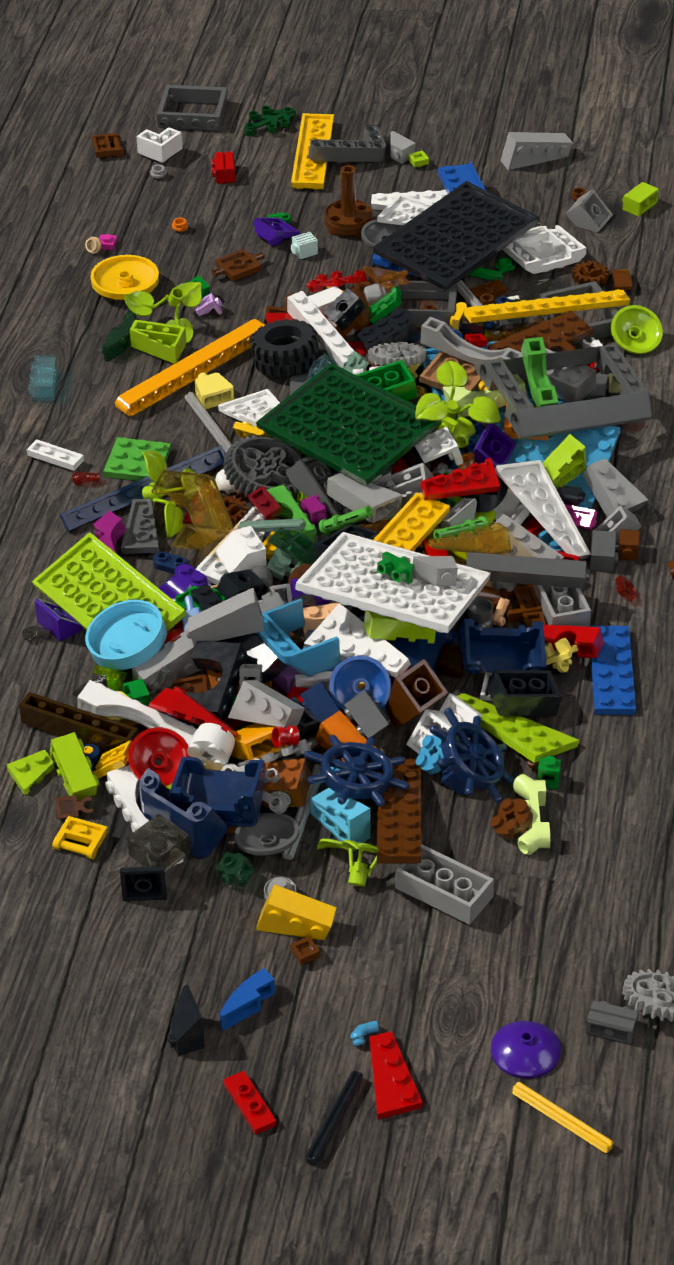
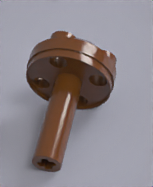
M345 165L341 167V200L331 203L326 208L325 225L328 228V233L331 235L361 237L363 226L373 220L371 207L367 203L356 200V168L352 165Z

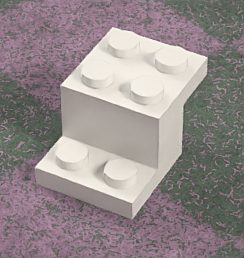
M449 693L440 711L425 709L406 745L419 754L423 746V739L427 735H433L429 730L431 726H437L444 732L449 729L451 724L444 714L446 708L452 709L459 722L473 723L475 716L482 718L483 715L454 694Z

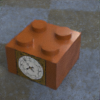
M306 759L279 760L265 763L266 771L274 768L280 773V778L275 783H264L263 790L272 796H282L288 803L287 808L304 807L310 787L307 780L312 776ZM272 773L270 778H273L275 773ZM262 800L263 807L269 808V804Z

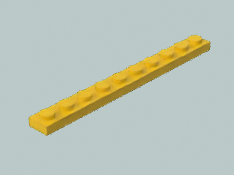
M624 290L601 291L599 293L464 308V315L470 323L568 311L629 305L630 298Z

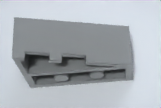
M605 458L590 464L582 474L607 518L620 505L630 512L641 509L648 501Z
M421 463L372 483L402 494L401 508H403L416 493L422 494L421 481L431 478L433 475L425 464Z
M246 680L242 683L228 718L286 728L293 725L298 726L305 708L257 680Z

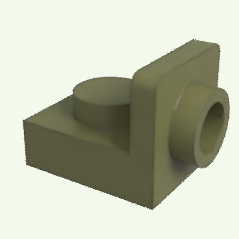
M613 373L608 374L607 395H620L621 384Z

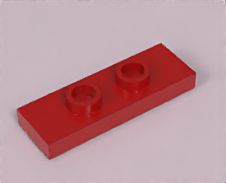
M245 1071L223 1079V1085L255 1135L277 1126L276 1119Z

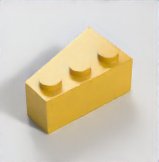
M274 884L262 908L256 930L305 938L310 936L312 939L325 940L331 929L337 907Z

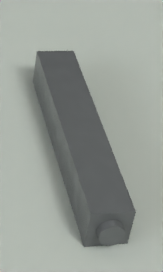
M468 552L466 566L489 572V581L584 589L585 581H589L590 569H586L587 561Z

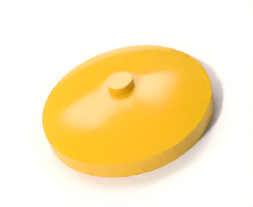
M118 255L99 262L91 271V285L93 289L104 297L117 300H125V294L135 291L150 293L159 282L157 266L149 259L136 255Z

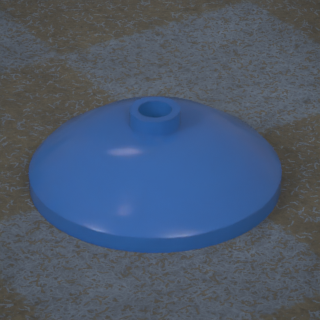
M364 655L352 656L340 662L334 669L329 684L330 694L336 706L345 713V703L364 691L359 688L360 682L365 683L366 688L364 690L369 689L381 708L386 705L391 694V679L386 668L378 660Z

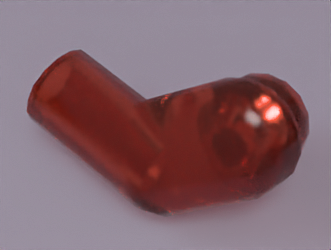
M74 472L71 476L72 482L77 485L87 482H99L100 479L99 473Z

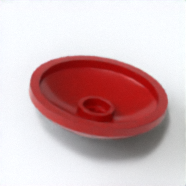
M155 727L144 730L131 743L128 752L129 767L139 781L149 768L160 776L161 782L165 786L173 784L182 757H190L187 754L189 746L181 735L171 729ZM159 760L161 765H156L154 761Z

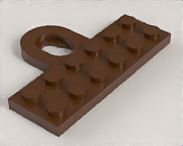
M568 311L488 345V350L511 348L521 352L524 339L543 337L545 348L551 351L576 350L570 344L592 335L593 328L574 312Z

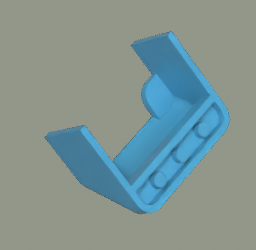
M301 599L263 612L265 631L256 632V634L282 662L302 675L310 677L336 667L341 662L339 638L337 636L302 650L291 640L289 632L305 627L303 602Z

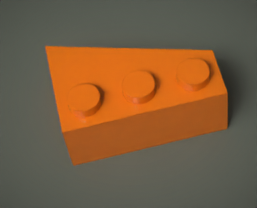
M341 711L336 712L321 722L315 737L318 747L321 745L326 750L333 747L329 741L331 735H336L341 743L357 742L365 744L367 741L351 723V720Z

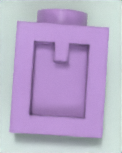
M210 293L201 299L200 304L195 307V310L199 317L209 313L213 308L220 315L223 304L218 297L215 298Z

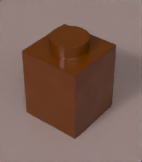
M620 529L618 559L637 560L639 531Z

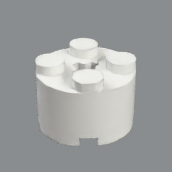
M204 723L199 726L194 732L187 749V754L190 757L200 759L205 766V770L221 771L229 761L235 745V739L231 732L227 730L226 733L221 729L222 726L214 723Z

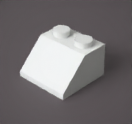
M251 526L232 531L216 550V555L228 573L266 566V548Z

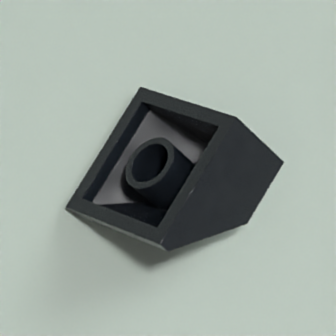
M131 866L120 868L123 901L167 900L164 867Z
M188 985L183 986L170 1022L171 1034L167 1035L170 1047H175L178 1056L205 1048L203 1018Z

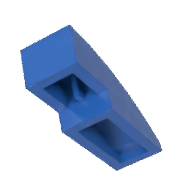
M265 968L244 981L226 1001L220 1012V1025L223 1031L261 1011V1001L275 994V979Z

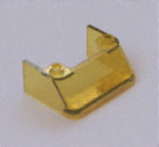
M163 470L151 490L152 494L169 495L171 501L175 502L176 506L186 507L193 525H183L172 543V547L202 549L230 533L233 524L213 477L207 474Z

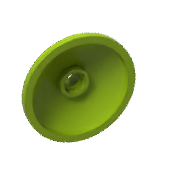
M630 305L620 309L615 314L611 323V333L615 342L629 353H649L659 345L663 336V328L659 318L651 310L643 306Z

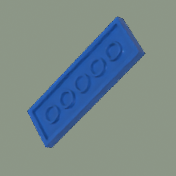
M589 626L600 627L604 641L598 657L590 658L594 715H636L629 626Z

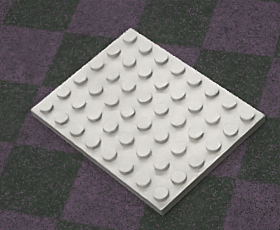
M342 532L296 582L295 590L309 595H316L325 600L337 601L343 605L358 607L364 611H372L381 616L393 617L402 622L414 623L419 627H428L435 629L437 632L448 633L490 579V573L456 563L458 567L456 586H435L413 576V581L409 585L402 581L398 583L388 574L381 575L377 573V564L382 560V553L387 551L399 558L406 556L412 564L413 556L428 555Z

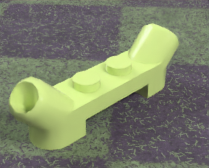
M525 774L519 775L513 784L514 792L526 799L525 801L532 808L533 820L528 827L530 829L519 837L518 847L522 853L531 855L539 848H550L549 822H540L539 806H545L546 784L545 780H533Z

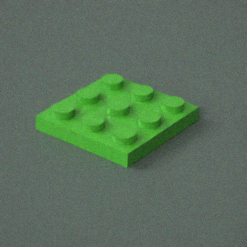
M117 437L103 471L104 477L138 481L149 476L142 452L157 451L167 461L171 450V443Z

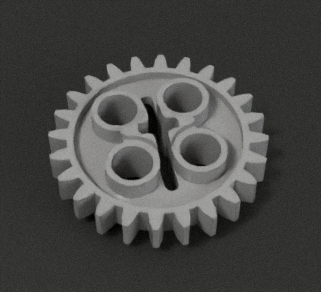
M407 342L378 344V346H373V348L368 350V359L371 363L380 366L403 360L406 366L411 367V365L421 364L425 361L426 348L419 344L414 345V343L408 344Z
M650 969L647 970V973L639 970V973L633 972L632 975H628L622 992L625 995L624 1000L629 1001L628 1005L635 1006V1011L642 1010V1015L651 1014L652 1019L658 1016L661 1021L667 1018L672 1022L674 1018V976L670 977L668 972L661 974L659 970L653 973Z

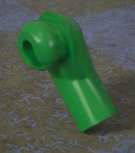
M281 212L267 215V218H280L288 224L291 222V216L288 213Z

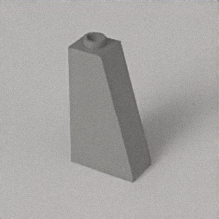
M343 473L328 478L327 495L352 511L369 505L373 510V516L366 518V520L371 523L396 514L401 510L402 494L373 483L365 486Z
M254 588L189 617L188 627H185L187 638L191 639L195 646L197 641L215 642L265 631L264 616Z

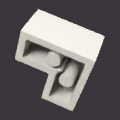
M170 127L160 134L146 129L137 136L138 153L163 163L182 149V133Z

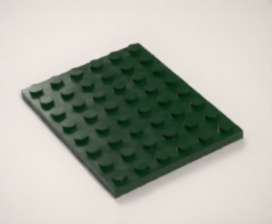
M330 363L256 421V425L262 431L367 486L440 426L442 420H416V405Z

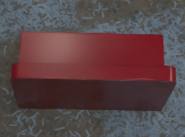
M263 485L247 496L255 511L263 520H271L283 512L280 505Z

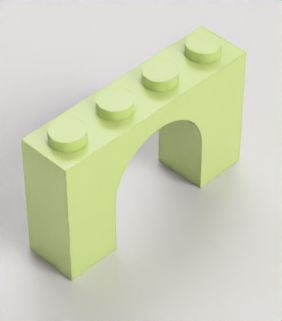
M513 374V377L527 397L525 382L518 374ZM452 386L443 387L445 402L450 399ZM455 386L453 400L459 404V409L469 403L473 404L475 398L482 396L492 399L497 407L506 406L507 403L499 390L468 391L464 387ZM467 408L466 410H464V411L461 413V415H458V414H457L456 417L459 418V417H461V416H462V417L469 416V415H468V410H469V408Z

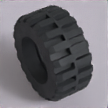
M298 319L275 320L272 323H266L265 326L259 327L254 332L250 341L255 368L269 377L289 378L294 375H301L303 372L306 373L316 365L320 356L316 330L309 323L307 324L305 321H299Z

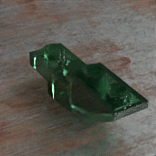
M130 309L127 314H124L122 324H119V327L112 328L111 332L107 335L106 343L102 345V354H104V360L107 362L116 358L131 346L130 328L134 321L138 319L137 315Z
M280 527L270 537L269 543L301 561V564L313 565L315 563L316 543L299 531L292 535Z

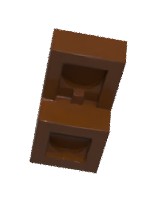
M611 269L615 290H633L628 269Z

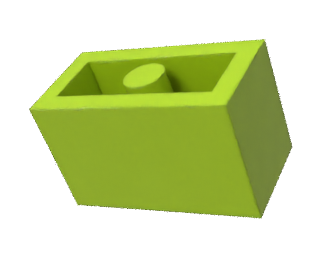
M644 182L640 183L623 196V210L639 217L658 203L659 189Z

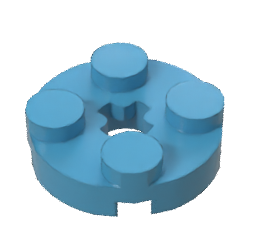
M427 735L422 741L423 746L416 759V764L427 773L435 774L442 770L438 765V760L444 758L441 749V739L435 735Z

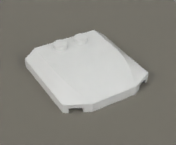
M555 225V229H547L546 226L531 228L502 249L525 270L533 274L548 272L551 269L563 268L566 265L577 263L586 255V247L559 225Z

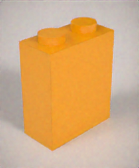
M254 723L236 731L238 736H233L235 745L231 756L245 761L255 758L262 759L261 756L281 751L280 749L288 747V745L276 748L273 745L272 730L277 726Z

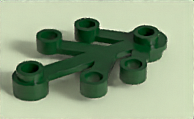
M266 105L262 107L263 115H259L257 111H250V120L262 121L255 124L252 122L246 123L244 134L246 136H254L257 134L256 129L268 125V133H276L278 120H280L281 128H288L290 121L295 118L296 110L291 107L274 110Z

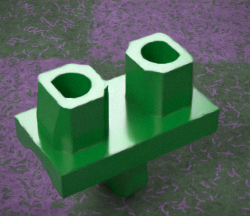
M387 551L382 553V560L377 564V573L381 575L388 574L398 583L401 581L408 585L412 583L414 564L410 563V559L406 556L399 558Z

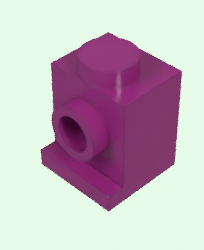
M318 494L301 500V510L307 514L311 524L318 526L320 520L327 519L326 507L319 501Z

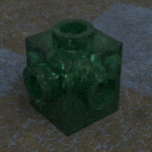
M226 852L216 867L222 882L227 885L235 884L241 887H245L255 871L247 857L240 853Z

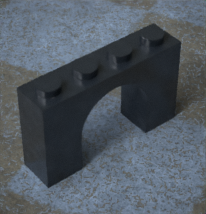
M197 641L191 656L196 667L203 670L222 671L223 674L219 683L211 690L203 693L186 692L185 694L193 697L225 722L227 715L230 713V705L236 695V688L240 681V667L242 664H246L248 659L247 652L241 643Z

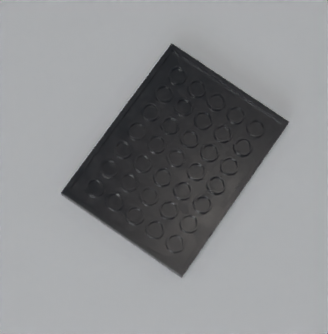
M465 181L373 246V253L446 291L537 225L540 220L539 216Z

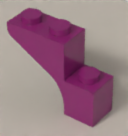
M109 510L93 524V527L96 531L95 536L117 554V541L126 532V528L122 519Z

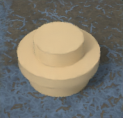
M90 237L85 243L87 251L92 254L98 253L101 250L100 239Z

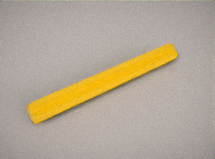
M517 1082L514 1085L512 1093L604 1153H608L612 1149L613 1141L523 1083Z

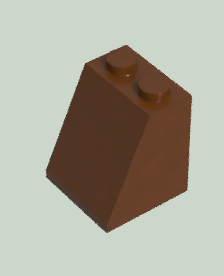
M425 659L397 677L393 682L386 713L397 728L448 693Z

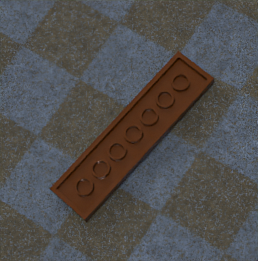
M406 759L404 764L393 766V778L408 782L409 789L403 790L390 786L381 795L385 800V805L383 807L378 806L377 848H379V851L377 853V864L421 863V767L416 764V760Z

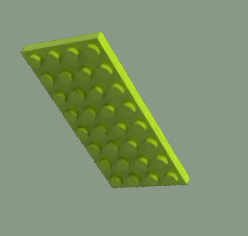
M90 532L32 581L33 585L54 604L60 606L70 617L80 623L86 631L99 613L116 603L127 600H143L155 605L165 621L167 632L187 615L181 606Z

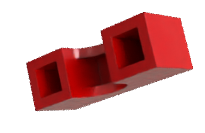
M543 625L545 644L551 643L554 651L557 650L554 643L566 638L571 646L577 645L578 657L597 658L604 644L600 627Z

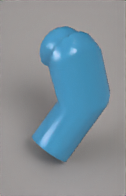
M377 1021L364 1023L355 1028L350 1035L354 1046L365 1044V1035L379 1032Z

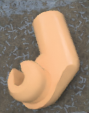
M500 597L493 614V624H497L499 627L503 626L506 622L503 616L510 602L506 598Z

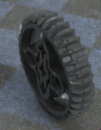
M253 435L251 438L246 436L245 439L240 438L239 441L231 444V447L226 452L223 464L226 479L229 480V484L233 485L234 489H238L240 494L244 493L245 497L262 485L266 490L284 485L292 493L293 499H295L299 490L290 482L289 477L285 473L290 469L286 462L292 467L298 460L303 459L304 455L300 454V450H295L294 447L281 440H276L275 437L272 439L268 435L266 437H256ZM236 461L241 463L240 467L248 474L247 477L239 470Z

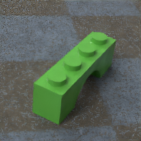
M543 337L524 339L521 353L534 407L558 404L555 386L550 384L547 375L546 349Z
M284 485L267 489L283 510L277 516L286 519L302 518L306 522L304 530L286 531V540L296 549L315 544L316 528L314 524L309 522L307 514L302 512L299 503L295 502L292 493Z

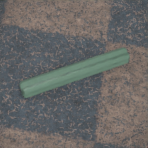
M302 518L241 521L238 529L251 526L255 532L304 530L306 522Z

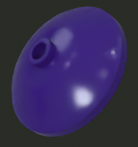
M516 1021L503 1026L496 1032L491 1042V1055L495 1064L508 1075L532 1079L544 1076L556 1067L561 1056V1045L556 1034L545 1025L533 1021Z

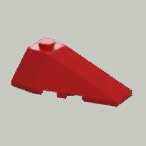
M174 687V690L165 688L149 703V708L167 716L199 726L204 723L218 724L222 726L221 729L226 733L228 730L233 736H238V732L193 697L185 694L186 690Z

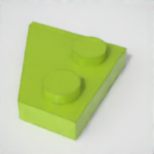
M46 750L7 764L8 772L24 795L30 792L29 788L34 783L38 784L45 775L54 769V762Z

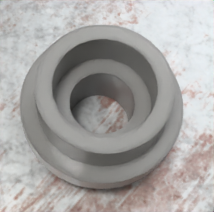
M154 165L150 175L155 179H161L166 175V169H164L163 165Z

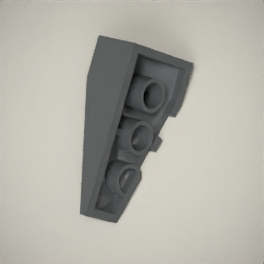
M310 456L298 460L285 472L290 482L305 496L311 497L318 494L319 501L325 505L327 513L331 517L336 514L344 515L349 513L346 506L327 495V481L333 474L328 465Z

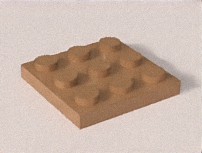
M442 351L437 354L419 377V382L443 390L445 386L438 382L436 377L437 370L446 361H454L460 364L467 373V382L463 386L466 390L475 391L478 384L482 381L474 368L475 364Z

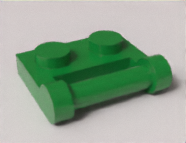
M394 286L385 297L376 304L373 303L369 306L371 311L370 321L373 324L379 319L386 317L401 305L402 292L399 287Z

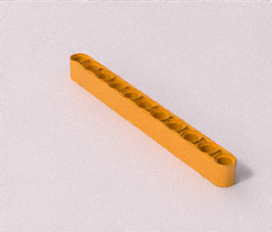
M257 319L245 323L121 394L115 401V407L128 416H134L196 380L200 373H208L251 348L250 341L252 335L259 327L265 326V324Z

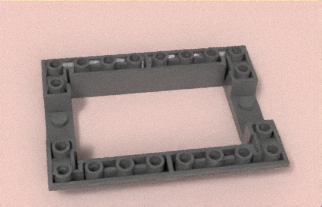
M616 344L547 353V370L596 362L602 374L613 373L622 386L620 395L550 406L534 408L513 377V374L526 373L523 357L474 365L475 370L488 390H499L508 403L505 417L520 440L652 419L649 392Z

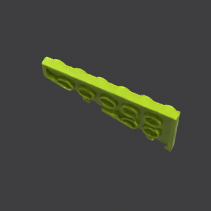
M465 693L457 696L483 715L481 718V728L533 763L538 762L540 758L554 756L578 747L579 739L522 716H499L494 705Z

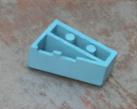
M330 788L310 798V813L341 842L343 840H352L357 843H363L370 839L369 807L349 797L345 804L340 805L338 803L340 794Z

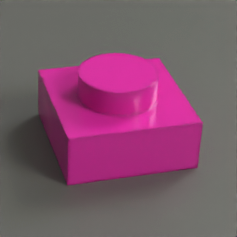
M101 234L99 237L101 249L114 250L117 236Z

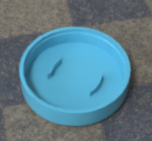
M127 600L116 603L99 613L90 623L85 641L92 658L98 665L110 670H125L145 663L161 649L167 637V627L159 609L155 605L143 600Z

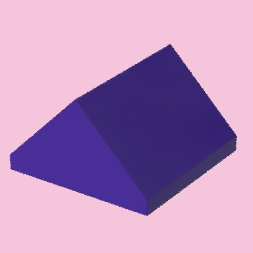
M488 423L474 448L475 462L478 464L484 463L485 459L491 458L494 468L497 465H505L516 443L496 424Z
M36 598L37 622L60 642L84 629L80 623L70 617L60 606Z

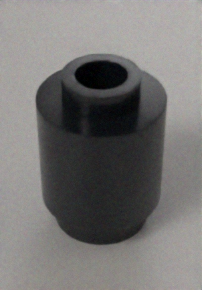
M572 486L558 487L557 492L565 505L580 506L581 503H584L585 492H582V488Z

